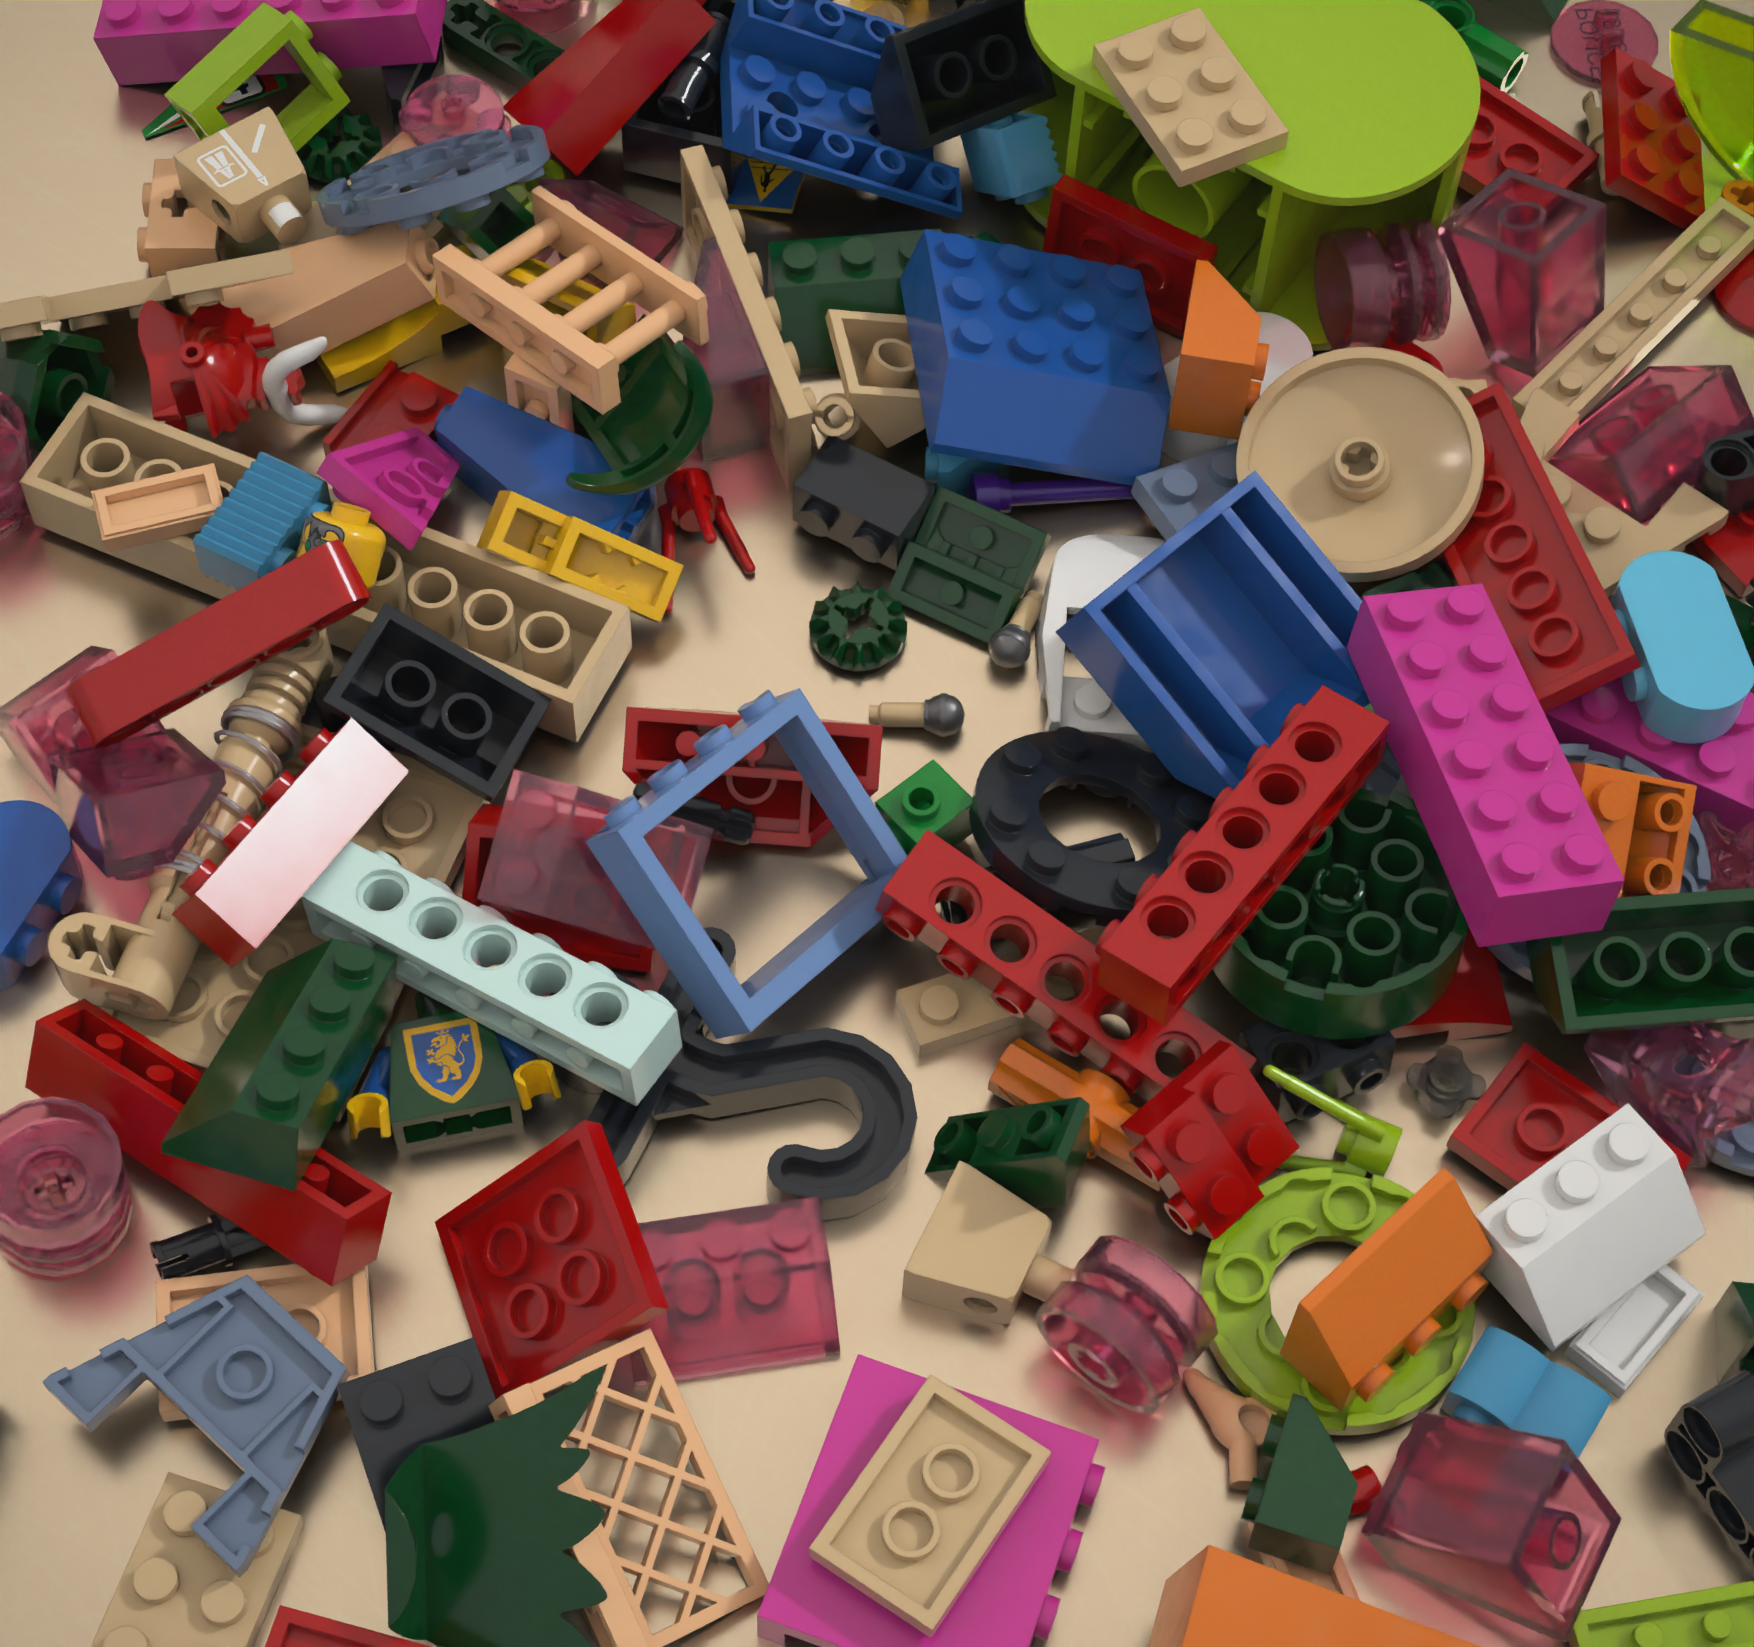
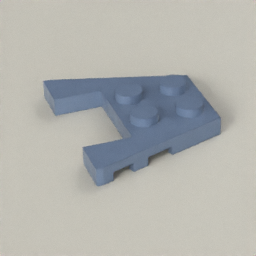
M248 1274L164 1316L165 1322L128 1341L123 1337L99 1349L100 1355L71 1370L64 1367L50 1374L42 1382L46 1389L92 1432L144 1381L149 1380L245 1473L190 1526L194 1534L238 1577H241L248 1570L340 1394L337 1385L345 1383L349 1377L346 1366Z

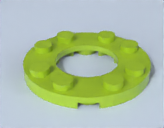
M1333 1167L1301 1169L1280 1175L1258 1186L1264 1197L1216 1240L1211 1239L1203 1263L1199 1284L1200 1316L1207 1342L1217 1363L1236 1388L1246 1397H1253L1270 1410L1276 1412L1278 1416L1286 1418L1294 1393L1307 1397L1328 1434L1363 1435L1396 1427L1413 1419L1434 1404L1457 1376L1470 1350L1474 1337L1472 1335L1475 1301L1461 1313L1452 1305L1437 1320L1442 1326L1441 1331L1419 1355L1413 1357L1405 1351L1389 1366L1395 1371V1375L1378 1395L1368 1403L1358 1396L1340 1412L1280 1355L1286 1337L1283 1335L1271 1312L1269 1290L1275 1269L1292 1251L1314 1242L1343 1241L1359 1247L1404 1205L1414 1193L1389 1179L1375 1174L1369 1179L1352 1174L1332 1172Z

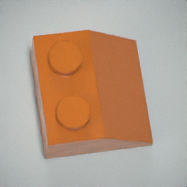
M1197 259L1168 429L1239 440L1244 416H1248L1253 405L1260 397L1262 382L1252 381L1251 379L1264 380L1269 344L1258 343L1261 316L1209 261Z

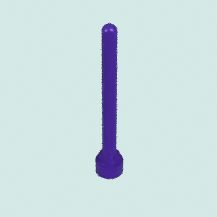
M996 471L971 473L969 480V498L1002 513H1010L1011 506L1135 499L1131 494L1132 485L1090 478L1010 482L1009 477H998Z

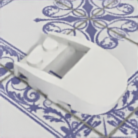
M1095 534L1074 538L1062 545L1056 553L1047 578L1042 608L1035 628V646L1038 648L1039 660L1038 682L1040 698L1047 699L1048 718L1044 732L1056 731L1060 727L1069 726L1077 728L1082 732L1117 739L1138 748L1151 749L1094 679L1063 676L1065 643L1057 635L1056 631L1066 623L1067 614L1075 615L1166 542V540L1141 536Z

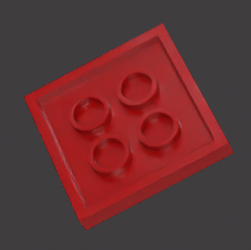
M583 1120L435 1221L472 1335L475 1338L496 1399L522 1385L535 1382L614 1345L669 1309L602 1124Z

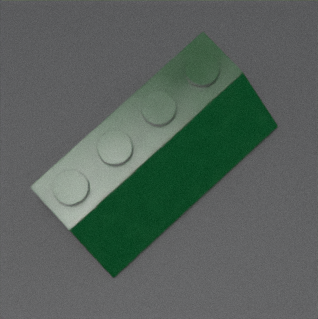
M1754 888L1620 897L1616 899L1601 931L1526 941L1535 993L1563 1035L1754 1020Z
M333 938L268 970L163 1139L161 1153L295 1191L393 1015L397 955Z

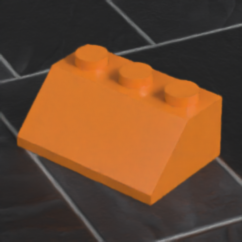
M1443 1167L1309 1292L1297 1306L1280 1355L1340 1412L1358 1396L1368 1403L1378 1395L1395 1375V1371L1389 1366L1405 1351L1413 1357L1419 1355L1441 1331L1442 1326L1437 1320L1452 1305L1460 1313L1466 1310L1489 1284L1482 1275L1494 1252L1455 1177Z

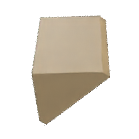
M828 309L825 319L846 401L851 404L853 410L886 448L925 429L906 315Z

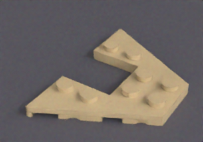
M288 248L166 271V275L57 296L47 297L39 295L0 303L2 342H10L43 335L41 325L68 320L71 331L104 326L109 324L107 313L126 309L129 311L130 319H139L143 305L150 300L157 301L166 310L165 302L183 298L186 300L187 307L224 301L222 289L294 273L290 251Z

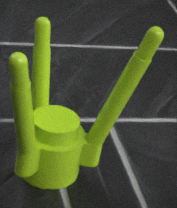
M1266 1065L1264 1067L1263 1073L1267 1078L1345 1122L1335 1147L1336 1152L1346 1155L1344 1162L1291 1155L1278 1168L1297 1171L1316 1167H1333L1332 1172L1365 1177L1366 1173L1369 1172L1384 1177L1399 1143L1402 1128L1369 1114L1362 1113L1339 1098L1333 1099L1273 1065Z

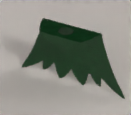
M604 1367L583 1376L560 1392L516 1414L463 1434L423 1443L400 1465L385 1488L388 1627L393 1632L405 1638L428 1640L444 1647H592L575 1626L561 1617V1613L597 1605L607 1599V1592L601 1583L582 1564L563 1551L573 1547L595 1530L605 1517V1510L589 1500L559 1490L558 1486L575 1475L590 1456L588 1449L562 1448L561 1444L573 1431L593 1399L602 1379ZM411 1530L413 1531V1533H414V1535H415V1538H416V1547H415V1540H414V1537H413V1534H412Z

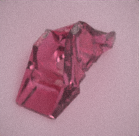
M1704 1024L1592 1032L1586 1041L1584 1050L1616 1104L1622 1108L1629 1103L1657 1134L1691 1156L1693 1159L1688 1165L1689 1167L1705 1168L1713 1160L1719 1134L1754 1120V1038L1739 1040L1705 1027ZM1689 1055H1693L1705 1067V1070L1693 1075H1682L1674 1071L1676 1064Z

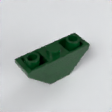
M1081 1097L950 1116L935 1137V1150L925 1170V1174L949 1182L960 1160L977 1169L1036 1209L1066 1206L1090 1149V1104Z

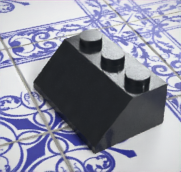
M981 0L886 36L870 96L885 146L901 151L925 150L1057 97L1051 70L1040 58L1028 36L1024 15L1025 0Z
M384 603L324 697L321 706L346 721L352 718L367 733L491 803L528 745L552 699Z

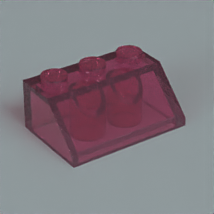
M1732 365L1648 366L1580 420L1579 427L1548 463L1639 523H1644L1655 517L1661 509L1660 506L1672 497L1683 482L1689 486L1694 485L1703 450L1709 442L1723 436L1754 428V417Z
M175 728L123 739L103 748L96 749L92 746L48 757L60 817L67 826L71 839L107 878L115 876V879L119 881H132L148 877L155 872L154 866L173 862L226 784L224 770Z
M819 1196L638 1223L669 1309L629 1334L627 1338L651 1328L675 1381L840 1356L831 1264ZM637 1351L630 1354L634 1387L649 1385L651 1376L640 1352Z

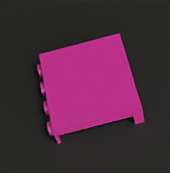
M858 1354L757 1614V1636L785 1646L788 1635L820 1647H1031L1034 1636L1047 1641L1061 1601L1060 1598L1049 1595L1057 1570L1068 1574L1071 1573L1084 1533L1071 1528L1078 1506L1081 1504L1093 1508L1106 1467L1093 1463L1099 1439L954 1388L1052 1451L1049 1463L932 1638H930L809 1557V1547L927 1379Z

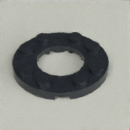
M1064 726L1056 729V731L1025 735L1008 742L996 750L986 760L980 770L973 790L972 804L969 809V821L973 836L983 856L992 868L1013 888L1030 900L1055 913H1058L1062 904L1078 913L1097 915L1095 925L1107 927L1114 919L1123 921L1134 908L1136 896L1144 882L1152 874L1161 876L1172 863L1173 853L1182 837L1190 830L1198 833L1208 821L1212 805L1197 789L1176 780L1155 753H1148L1117 739L1086 733L1074 727ZM1077 783H1083L1086 788L1100 796L1118 797L1123 795L1128 798L1126 805L1130 809H1142L1155 827L1153 835L1157 838V847L1154 852L1138 861L1111 863L1090 859L1068 849L1050 834L1040 817L1039 801L1043 794L1059 785H1064L1069 790H1073L1076 788Z

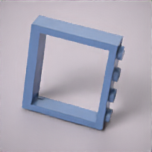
M800 688L774 697L769 689L755 700L743 704L737 710L742 717L740 721L731 728H728L726 724H722L700 737L692 745L697 752L694 757L685 764H683L681 759L675 760L655 772L647 780L652 788L639 800L634 795H631L609 808V813L603 817L607 825L585 841L716 1039L753 1031L881 921L884 915L875 908L882 890L907 858L905 851ZM774 733L867 878L740 985L643 836Z

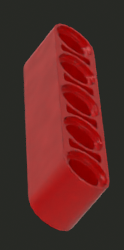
M342 540L330 541L302 554L87 673L67 686L65 692L96 749L107 747L137 733L349 616L368 604L372 596Z

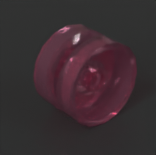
M1116 1235L1100 1236L1073 1269L1076 1281H1062L1039 1308L1035 1315L1038 1329L1051 1350L1093 1390L1121 1407L1136 1413L1153 1414L1179 1383L1178 1367H1191L1217 1336L1216 1319L1203 1297L1184 1276L1161 1257L1136 1242Z

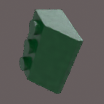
M940 228V229H928V230H933V231L941 232V228ZM924 230L768 242L769 297H774L779 308L782 322V330L779 333L783 343L791 341L796 349L800 363V376L839 373L825 319L828 309L906 315L900 278Z

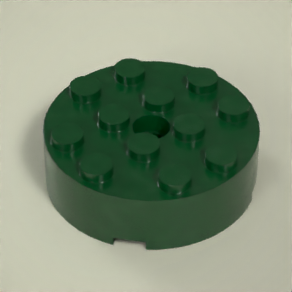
M1360 788L1214 966L1213 970L1224 987L1246 1008L1261 1018L1296 1033L1328 1039H1357L1383 1034L1412 1022L1428 1011L1446 992L1458 969L1469 926L1413 799L1393 789L1391 795L1387 796Z

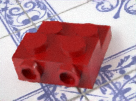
M1221 1040L1217 1041L1120 1125L1134 1146L1129 1151V1156L1134 1165L1148 1180L1153 1183L1158 1182L1169 1198L1164 1203V1208L1170 1218L1185 1233L1192 1235L1196 1231L1213 1240L1222 1235L1264 1197L1258 1184L1300 1148L1233 1044Z

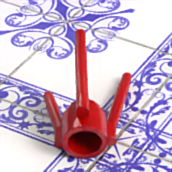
M691 467L683 468L671 474L664 483L667 503L658 508L662 524L661 556L675 561V526L678 524L686 531L695 532L701 530L705 542L714 544L717 537L713 522L716 520L746 574H753L755 572V565L727 514L723 497L715 495L708 472L701 468ZM674 591L665 610V615L672 612Z

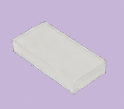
M1666 1265L1583 1328L1568 1346L1564 1355L1620 1399L1699 1304L1705 1294Z

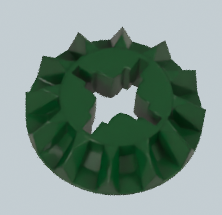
M346 105L296 154L304 166L307 176L327 183H331L339 178H346L348 181L351 174L359 171L362 166L382 150L379 127L372 125L367 113L355 116ZM344 135L345 141H340L337 148H333L332 154H329L327 143L333 142L335 136Z
M857 580L850 589L839 590L833 586L828 597L823 601H815L813 614L809 621V634L815 650L829 663L846 670L866 671L881 667L898 655L906 640L907 621L902 611L901 601H893L887 597L882 586L875 591L865 589ZM868 613L869 628L860 627L856 633L852 632L847 639V619L856 621L860 615Z

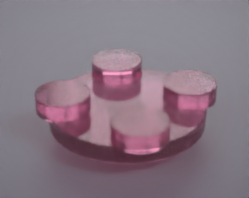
M444 75L426 81L412 92L406 105L399 111L401 129L409 135L417 146L492 128V130L504 129L507 136L511 137L509 130L512 128L511 120L504 114L503 102L497 91L485 81L468 75Z

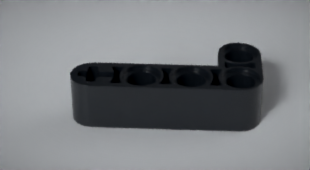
M1742 1370L1682 1405L1665 1429L1664 1439L1668 1452L1680 1472L1754 1573V1374Z

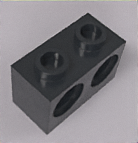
M1267 1020L1240 1031L1238 1042L1239 1047L1257 1059L1250 1072L1284 1123L1295 1118L1298 1120H1308L1323 1110L1267 1078L1263 1073L1266 1065H1273L1280 1070H1295L1300 1074L1293 1075L1294 1077L1333 1099L1341 1098L1352 1092L1356 1094L1368 1093L1382 1084L1387 1076H1389L1396 1045V1039L1390 1031L1357 1039H1328L1296 1033ZM1343 1043H1344V1044H1349V1045H1352V1046H1354V1047H1356V1048H1355V1049H1347V1048H1343V1047H1341V1046H1339V1045H1337V1044H1343Z

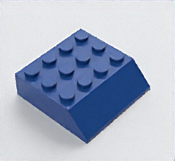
M924 229L900 278V286L930 452L1132 486L1137 476L1159 469L1171 395L1141 271L1122 265L1104 264L1078 259L1065 254H1052L1021 248L1013 244H1000L969 238L956 233L948 234Z
M1256 470L1084 606L1056 631L1057 635L1173 777L1215 799L1226 787H1231L1232 789L1237 787L1245 777L1247 765L1256 750L1263 744L1271 747L1280 736L1281 727L1290 710L1297 703L1306 705L1322 685L1362 707L1370 703L1347 651L1349 638L1362 600Z

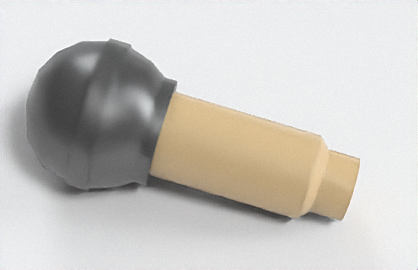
M1028 591L1025 597L1020 599L1008 624L994 632L990 637L988 645L989 655L995 664L1003 668H1016L1028 660L1031 651L1030 633L1040 615L1041 604L1044 599L1038 591Z
M941 693L930 699H925V703L882 702L880 705H869V724H879L883 727H924L925 731H930L940 737L955 734L962 727L965 717L964 707L955 696L948 695L947 693Z

